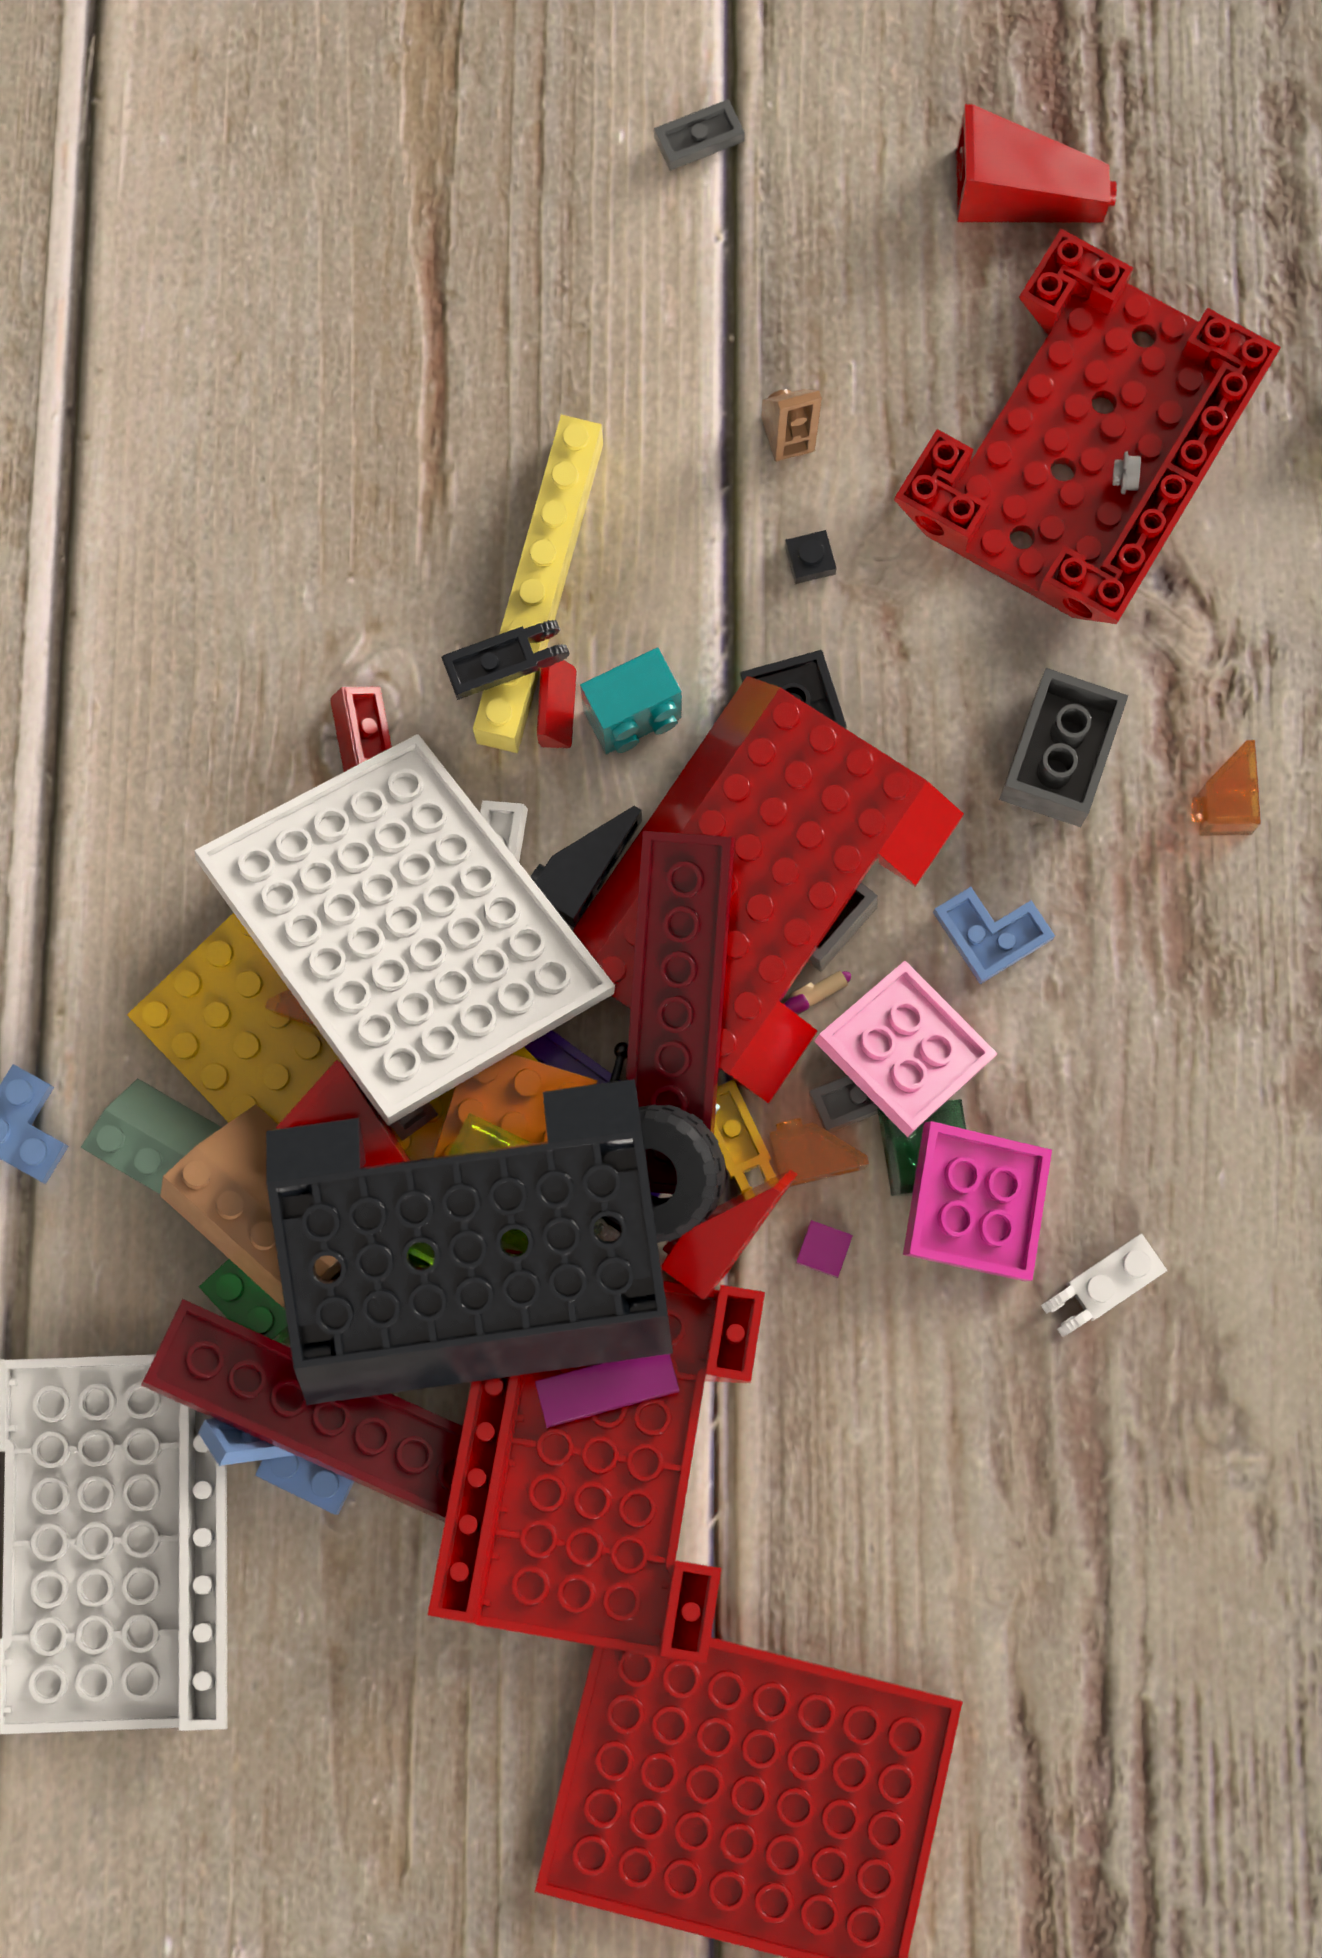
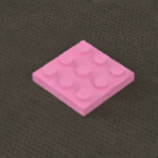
M906 961L902 962L824 1029L814 1041L907 1137L997 1055L977 1032Z

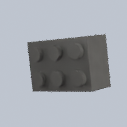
M1046 668L1037 687L999 800L1081 828L1090 812L1129 695Z

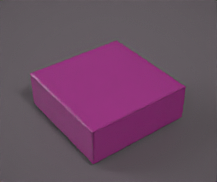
M811 1220L796 1264L838 1278L853 1235Z

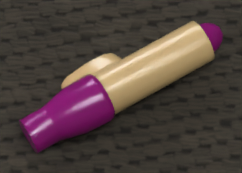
M838 971L815 985L809 982L790 993V998L783 1004L799 1015L816 1003L848 986V982L852 977L851 973L848 971Z

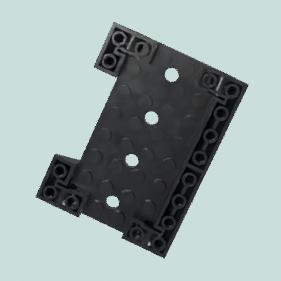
M635 1079L543 1091L547 1142L363 1167L366 1164L360 1117L267 1130L266 1183L293 1365L306 1404L311 1405L672 1354L673 1346ZM604 1216L615 1217L622 1226L619 1237L612 1241L601 1240L594 1231V1226L598 1219ZM518 1229L524 1232L529 1242L527 1249L520 1254L508 1253L501 1243V1237L506 1231ZM423 1242L430 1245L435 1253L434 1262L427 1267L415 1266L408 1256L409 1248L413 1244ZM326 1255L336 1258L341 1265L340 1276L334 1280L322 1279L315 1269L318 1258Z

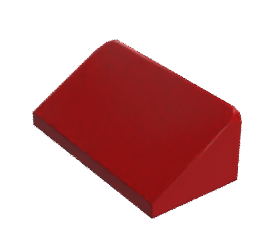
M565 660L549 667H541L537 738L541 747L568 749L572 746L577 671L572 664Z
M341 687L331 696L330 702L343 772L392 747L381 687Z

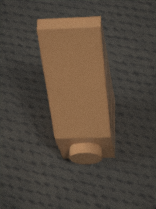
M784 389L776 391L767 399L762 400L761 418L775 462L815 451L822 401L819 390L800 389L791 392V390Z

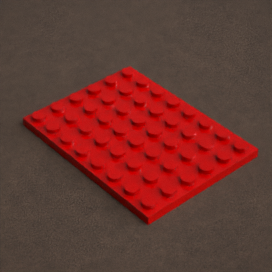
M711 1637L707 1664L594 1646L535 1892L785 1958H908L963 1702L958 1699Z

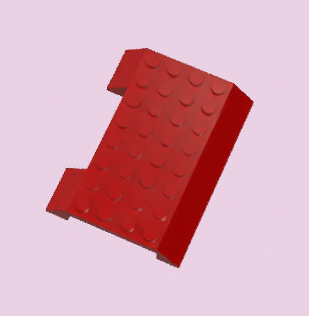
M747 676L573 929V932L614 983L615 990L611 997L631 1010L643 831L735 837L719 1069L728 1074L732 1080L770 1104L818 1032V1030L780 1001L877 858L880 865L916 887L963 818L964 813L926 779L786 690Z
M505 1249L508 1253H511V1254H520V1253L523 1252V1251ZM663 1281L673 1353L670 1354L679 1387V1392L547 1428L535 1381L594 1365L471 1382L427 1616L661 1658L707 1664L722 1568L676 1560L704 1383H751L765 1292L720 1284L719 1290H713L703 1300L683 1284Z

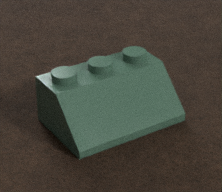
M137 1078L104 1109L81 1148L161 1194L163 1176L196 1145L222 1127Z

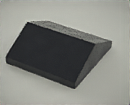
M822 650L740 672L742 683L749 676L781 687L847 729Z

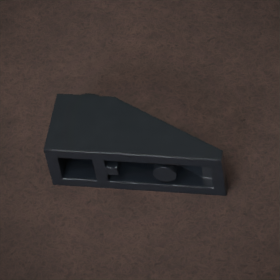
M634 805L552 855L546 866L539 864L532 873L531 879L567 924L575 928L640 826L642 822V810Z

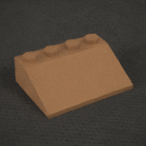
M255 1104L196 1145L163 1176L160 1196L285 1309L266 1183V1131L275 1129L278 1124ZM326 1255L317 1259L315 1269L322 1279L330 1280L341 1269V1265L336 1258Z

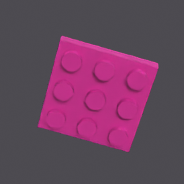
M932 1121L924 1123L903 1255L1020 1281H1033L1052 1149Z

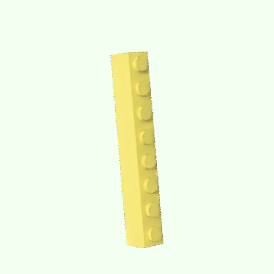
M566 415L560 416L499 635L522 626L525 629L544 621H555L603 447L602 424ZM549 639L539 643H530L533 653L546 649ZM541 667L539 671L483 691L473 725L477 744L518 753Z

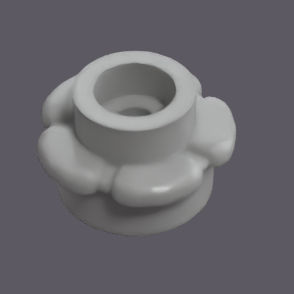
M1127 451L1124 452L1123 460L1115 459L1113 485L1121 486V494H1125V490L1138 491L1141 456H1128Z

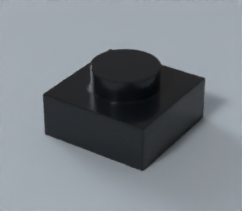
M826 530L785 540V549L795 584L836 575L837 568Z

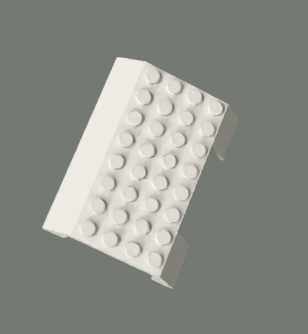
M156 1354L19 1360L0 1359V1452H5L2 1638H0V1734L179 1728V1731L227 1729V1465H218L198 1433L204 1420L212 1417L141 1386Z

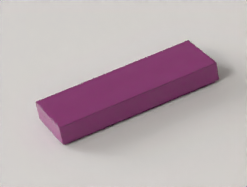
M670 1354L601 1363L535 1381L547 1428L679 1392Z

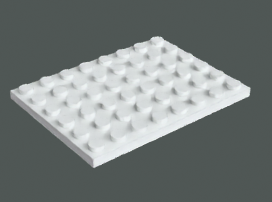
M419 734L194 850L195 859L388 1126L614 994V983Z

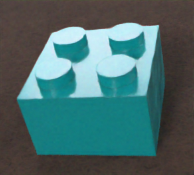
M658 647L580 684L583 712L606 755L615 750L617 753L626 752L638 745L640 742L639 738L652 732L655 735L663 734L674 728L678 724L677 720L682 718V691Z

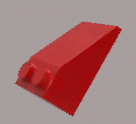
M790 1169L717 1206L705 1221L683 1234L681 1238L667 1241L662 1250L668 1256L662 1263L661 1268L701 1299L705 1300L727 1275L798 1174Z

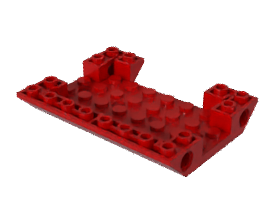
M1060 229L1019 296L1022 303L1048 334L1046 340L972 460L973 448L936 429L897 492L894 501L928 538L1066 615L1076 619L1117 624L1281 347L1208 307L1199 321L1189 317L1128 284L1134 267ZM1137 332H1145L1152 337L1154 344L1149 347H1140L1134 343L1132 335ZM1096 398H1106L1113 404L1114 410L1107 414L1099 413L1093 408L1092 401ZM1127 451L1128 456H1141L1138 491L1125 490V494H1121V486L1113 485L1115 459L1123 460L1124 452ZM1057 464L1067 465L1073 472V478L1067 481H1060L1052 475L1051 468ZM1018 531L1025 532L1031 537L1033 544L1026 549L1017 548L1011 543L1010 535Z

